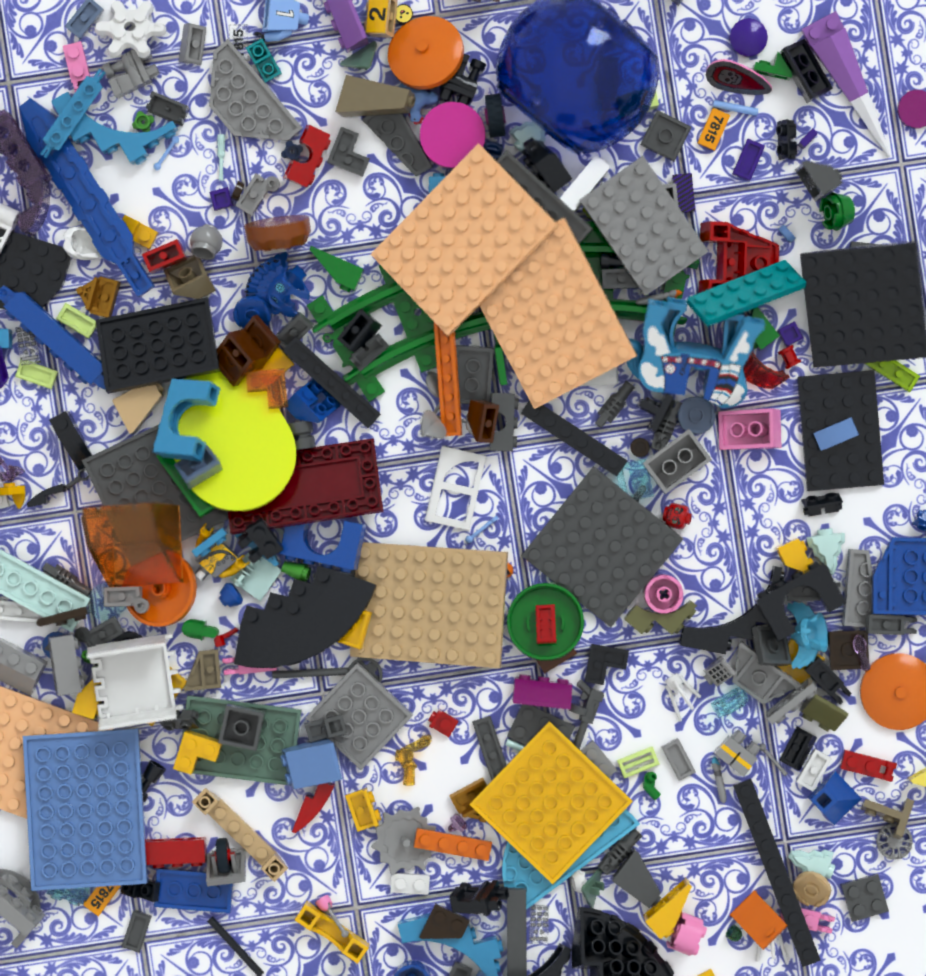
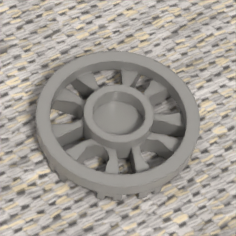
M897 823L887 824L882 827L876 838L877 848L880 853L886 858L894 860L905 857L912 849L913 844L912 835L907 828H905L904 834L907 833L909 839L903 840L901 838L899 840L893 837L891 827L896 826ZM885 829L890 833L889 836L884 832ZM881 835L886 836L887 840L885 842L880 841ZM903 842L909 843V846H905L902 844ZM887 843V847L881 848V845ZM900 847L906 849L905 853L902 854L900 852ZM888 848L892 849L891 855L885 853ZM894 849H897L898 856H895Z

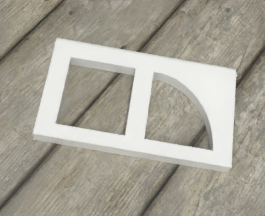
M445 445L441 447L426 512V522L470 530L486 456L449 448ZM468 461L479 462L473 488L444 482L448 471L457 464ZM442 489L471 496L466 522L436 515Z

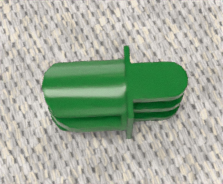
M189 619L182 625L184 635L189 638L200 639V641L204 640V636L214 638L219 634V629L207 626V621Z

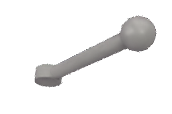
M760 744V751H763L781 773L786 776L788 773L769 753L766 745Z

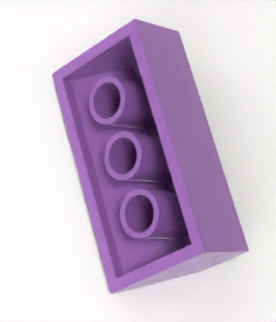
M326 0L323 3L327 14L331 12L333 16L331 24L334 31L338 30L341 37L338 38L342 49L346 48L348 53L369 44L352 0Z

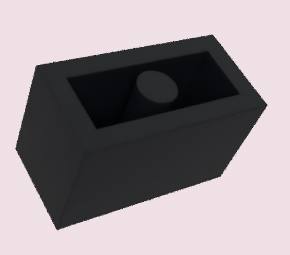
M360 309L337 340L354 353L360 347H366L365 343L378 332L382 324L369 313Z

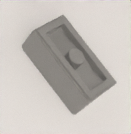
M191 23L183 25L179 62L202 65L207 27Z

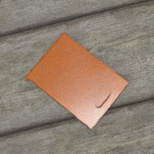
M756 890L730 914V917H733L763 950L788 926L757 894Z

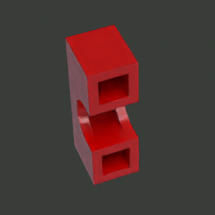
M306 125L299 143L307 147L309 158L304 163L291 160L283 178L301 187L307 188L308 185L311 186L315 178L313 173L316 167H320L323 160L321 155L330 145V134L314 126Z

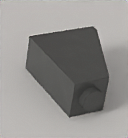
M633 848L611 879L623 890L650 908L659 902L661 892L636 848Z

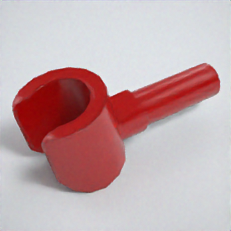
M235 627L227 633L216 636L214 638L215 646L226 645L224 639L238 632V629Z

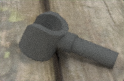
M81 469L78 472V476L65 486L67 490L76 483L89 479V475L86 478L80 477V474L85 469Z

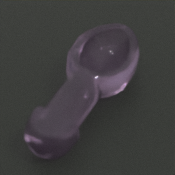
M855 635L853 638V649L859 655L861 669L869 671L871 665L866 655L867 642L861 635Z

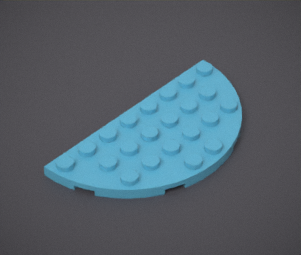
M625 809L554 884L550 883L507 841L502 862L504 887L526 888L527 910L572 876L574 872L580 870L640 825V823Z

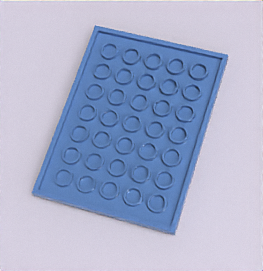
M139 728L23 736L31 891L147 884Z

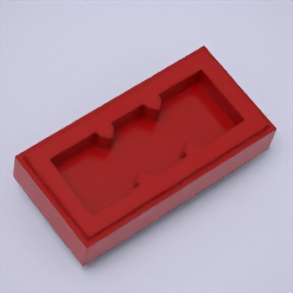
M555 604L535 605L537 644L557 643Z

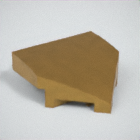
M95 277L84 286L78 287L76 291L81 296L86 310L90 311L91 314L107 318L112 316L121 282L105 277Z
M483 777L449 796L458 813L462 814V817H470L486 823V820L469 805L487 786Z

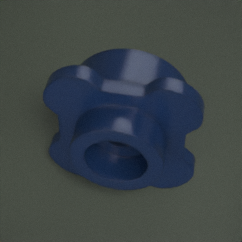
M289 140L285 143L286 147L281 152L282 158L298 162V157L303 152V147L293 144Z

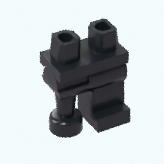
M464 54L463 61L456 74L440 86V100L449 102L453 94L459 97L457 102L469 105L473 101L477 90L479 72L485 70L486 64L480 60L472 59L470 63L472 70L469 76L466 77L463 73L470 56Z
M493 880L492 882L485 881L478 887H472L470 883L462 882L460 887H456L449 898L453 913H483V916H489L491 911H499L502 908L501 900H507L509 892L508 887L499 886L498 880Z

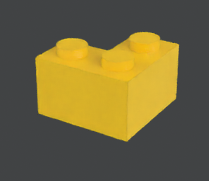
M186 730L173 769L192 774L198 757L216 762L223 744L218 743L219 739Z

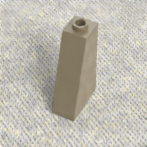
M346 75L335 112L342 117L410 113L411 108L415 105V94L410 89Z

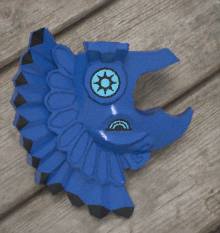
M283 252L282 254L270 257L255 268V271L248 278L244 292L246 296H257L266 301L272 310V314L281 313L284 316L293 318L298 312L295 309V303L291 301V294L309 300L310 292L302 280L307 274L299 265L295 266L292 270L288 269V262L286 260L289 254Z

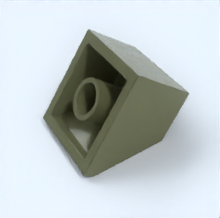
M817 694L809 700L805 699L799 709L803 713V718L810 722L813 719L820 723L818 726L827 732L830 729L835 732L849 715L848 712Z

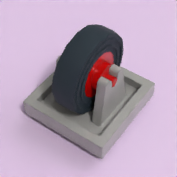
M227 838L217 839L216 851L207 853V887L246 882L245 849H230Z

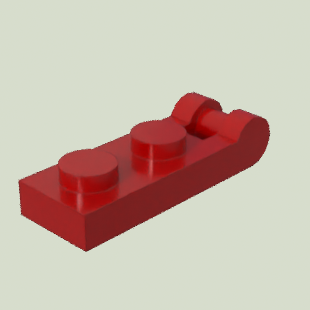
M844 749L840 769L893 782L894 776L892 774L893 770L896 769L897 763ZM881 765L886 766L885 773L880 772Z

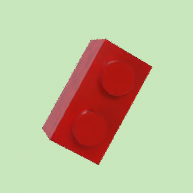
M178 239L142 254L146 266L152 274L187 259L181 242Z

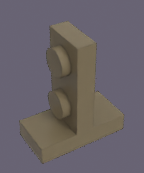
M907 798L900 812L865 799L861 810H864L865 814L872 817L876 815L883 817L885 822L892 824L897 822L893 837L900 840L904 835L914 800Z

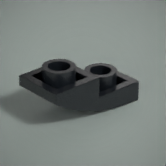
M148 879L147 884L122 885L121 894L156 902L159 898L161 882Z

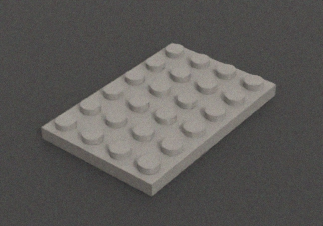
M644 156L638 158L579 200L644 296L709 252Z

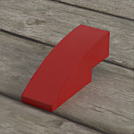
M334 783L319 784L314 796L306 794L293 827V833L304 828L320 812L335 786Z

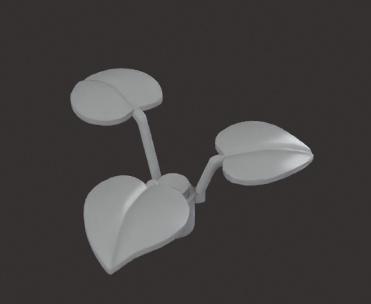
M428 371L426 377L427 388L435 397L439 398L438 375L435 372ZM440 402L433 412L426 410L421 418V437H432L435 439H444L446 437V427L441 422V417L436 415L440 409ZM467 414V415H466V418H463V419H461V420H462V423H466V429H467V431H468L471 435H473L472 430H471V427H470L469 422H468V419H467V416H468V414Z

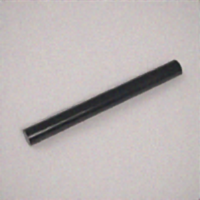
M212 916L207 921L257 976L263 975L264 971Z

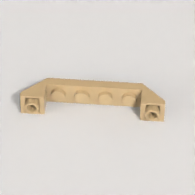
M204 788L192 801L203 814L210 815L262 866L261 870L274 882L288 869L278 853L220 797Z

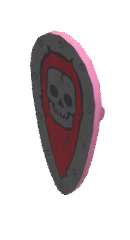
M720 59L710 63L707 67L706 79L711 86L717 89L748 95H763L772 91L771 84L763 76L735 61Z

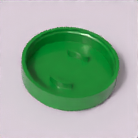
M550 583L535 584L521 591L511 603L507 615L508 633L515 647L525 656L538 661L557 660L569 654L580 641L584 628L583 611L576 597L567 589ZM555 604L557 643L537 644L535 605Z

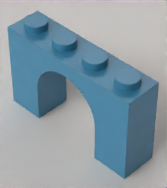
M172 379L168 388L166 403L163 407V414L159 423L153 452L163 458L202 462L206 443L198 437L180 435L178 423L182 414L192 406H216L220 388L210 381Z

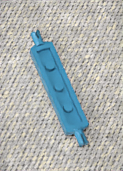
M100 68L93 78L86 76L43 138L46 146L40 154L43 156L46 152L44 155L46 159L52 149L60 150L103 88L99 82L106 73L103 71L100 74L102 71Z

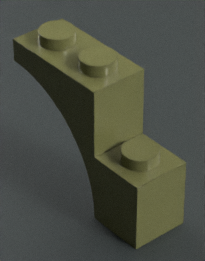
M689 600L675 611L664 614L644 610L635 604L623 619L641 634L644 632L648 633L654 626L652 622L655 620L672 635L674 632L677 634L684 625L682 623L686 618L690 619L696 613L695 607L697 605Z

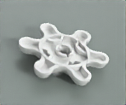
M114 1L110 8L114 18L108 22H98L94 28L95 33L99 36H109L112 38L113 41L107 49L108 55L112 58L119 57L123 50L127 48L134 49L138 57L147 58L151 54V50L147 45L148 39L153 36H164L167 31L165 25L160 22L149 21V16L154 10L153 5L149 1H143L135 10H128L121 1ZM130 24L135 27L133 31L125 30Z

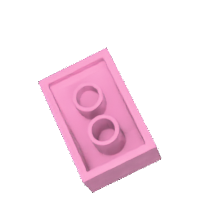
M770 408L718 412L719 450L782 448L781 410Z

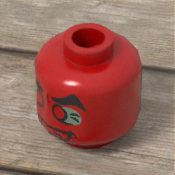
M671 503L669 507H665L663 521L670 528L682 530L686 527V524L690 525L692 514L689 513L688 506Z

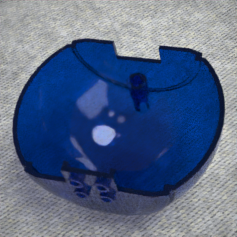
M537 0L514 19L502 39L496 60L495 70L496 81L498 82L496 87L505 99L567 151L579 155L581 152L583 154L593 153L618 143L629 135L643 120L656 93L659 76L657 60L659 58L652 47L634 31L635 29L625 19L621 20L612 8H607L598 0Z

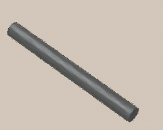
M349 668L272 671V678L346 675L349 672Z

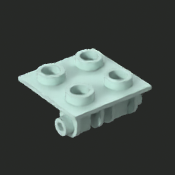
M249 553L244 557V563L250 561L248 558L250 556ZM261 557L255 563L250 561L249 565L231 576L229 580L261 601L281 573V569L271 564L264 557Z

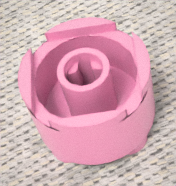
M659 574L652 577L645 585L643 596L646 604L652 610L665 614L679 608L683 601V589L680 582L674 577ZM667 589L666 594L668 596L660 599L661 594L659 591Z
M681 912L677 924L673 928L674 932L670 935V942L666 941L667 948L688 956H696L700 947L698 944L700 939L704 938L707 927L704 926L702 919Z

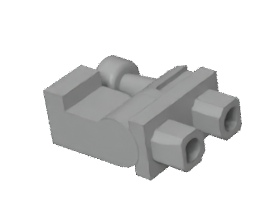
M132 49L124 53L118 62L112 65L110 63L102 65L107 78L110 79L108 82L116 98L119 99L152 83L151 79L160 75L156 64L147 68L144 64L145 61L153 58L152 54L147 58H140L136 51ZM122 69L125 70L126 74L117 78L114 77L115 72Z

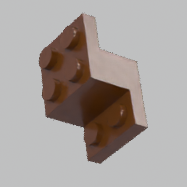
M258 315L252 316L244 329L229 332L217 348L220 371L232 386L239 385L247 372L262 369L281 343Z

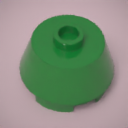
M832 192L820 201L819 212H823L825 221H822V224L826 229L838 231L853 222L855 207L849 196Z

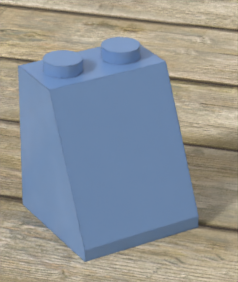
M327 738L281 750L280 760L282 766L286 767L287 771L285 780L287 785H290L293 789L343 780L334 743Z

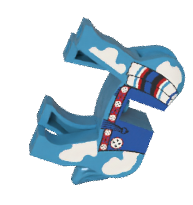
M667 297L666 302L648 299L643 324L645 344L641 346L638 340L628 338L637 354L636 357L627 361V366L633 375L641 380L642 384L651 391L685 395L691 366L701 371L706 369L703 383L704 399L721 408H732L740 404L747 395V384L743 366L753 349L755 339L764 330V319L745 316L744 313L724 320L722 348L720 349L702 343L675 342L673 337L674 328L678 319L686 311L687 300Z

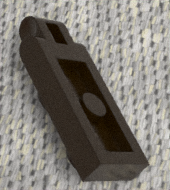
M89 606L43 617L37 620V625L45 626L56 623V626L67 624L68 619L74 618L75 621L86 619L87 614H90Z

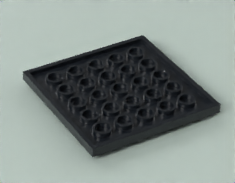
M917 241L800 253L802 277L806 281L804 294L813 367L926 358V315Z

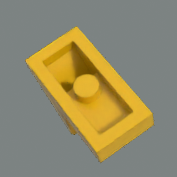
M124 215L122 220H124L133 234L134 242L151 249L159 232Z

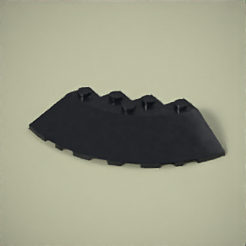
M317 566L312 584L294 579L288 597L270 592L265 610L246 606L240 625L234 664L249 668H276L294 665L314 655L317 656L324 652L326 648L342 639L354 623H357L365 607L367 608L377 585L333 569Z
M578 907L572 942V968L590 969V976H673L674 972L671 966L658 954V948L652 941H648L635 926L601 910Z

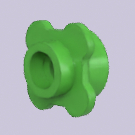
M139 111L132 126L134 129L149 132L151 123L154 122V117L152 115L147 116L142 111Z

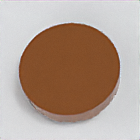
M288 215L247 223L244 225L246 242L254 251H271L304 245L311 233L309 216Z

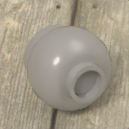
M205 224L197 227L192 232L190 245L191 253L194 256L204 260H211L220 251L223 239L215 226Z

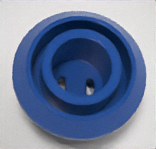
M226 583L219 592L221 596L218 598L224 606L234 607L241 605L243 602L241 594L232 583Z

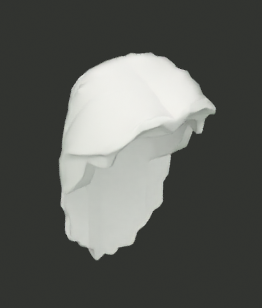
M70 227L63 233L65 240L63 248L71 258L79 260L104 259L92 243V238L84 227Z

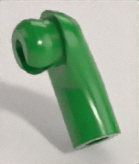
M647 772L643 779V789L653 800H656L661 795L655 788L657 775L654 772Z

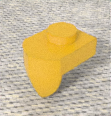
M15 482L3 483L4 487H0V495H12L15 505L18 509H21L26 496L25 485L15 486Z

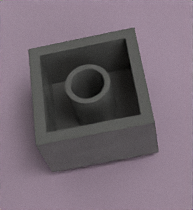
M228 703L225 708L218 743L257 751L266 711Z

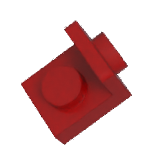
M441 709L437 712L433 711L428 719L431 722L429 724L430 728H434L447 737L451 735L459 720Z

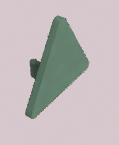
M376 41L341 61L340 65L358 68L359 70H368L371 67L375 54Z
M600 868L596 870L581 888L590 908L594 907L596 896H600V890L604 891V883L600 882L603 871Z

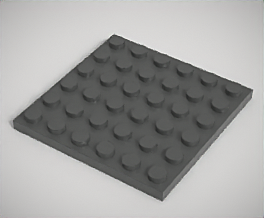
M159 425L82 460L131 565L200 533V529L205 523H207L206 529H209L229 519L228 511L215 508L200 518L157 459L156 455L158 454L153 452Z
M593 466L521 556L557 585L571 592L578 602L609 627H612L684 538Z

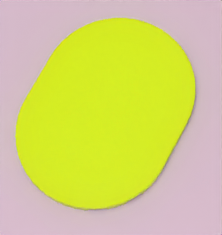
M221 371L184 378L185 380L210 381L220 388L216 406H192L182 414L178 423L179 434L182 436L198 437L204 441L218 458L223 469L193 487V492L208 504L226 511L254 510L273 501L285 489L293 475L296 465V445L288 423L266 386L248 372L237 386H232Z

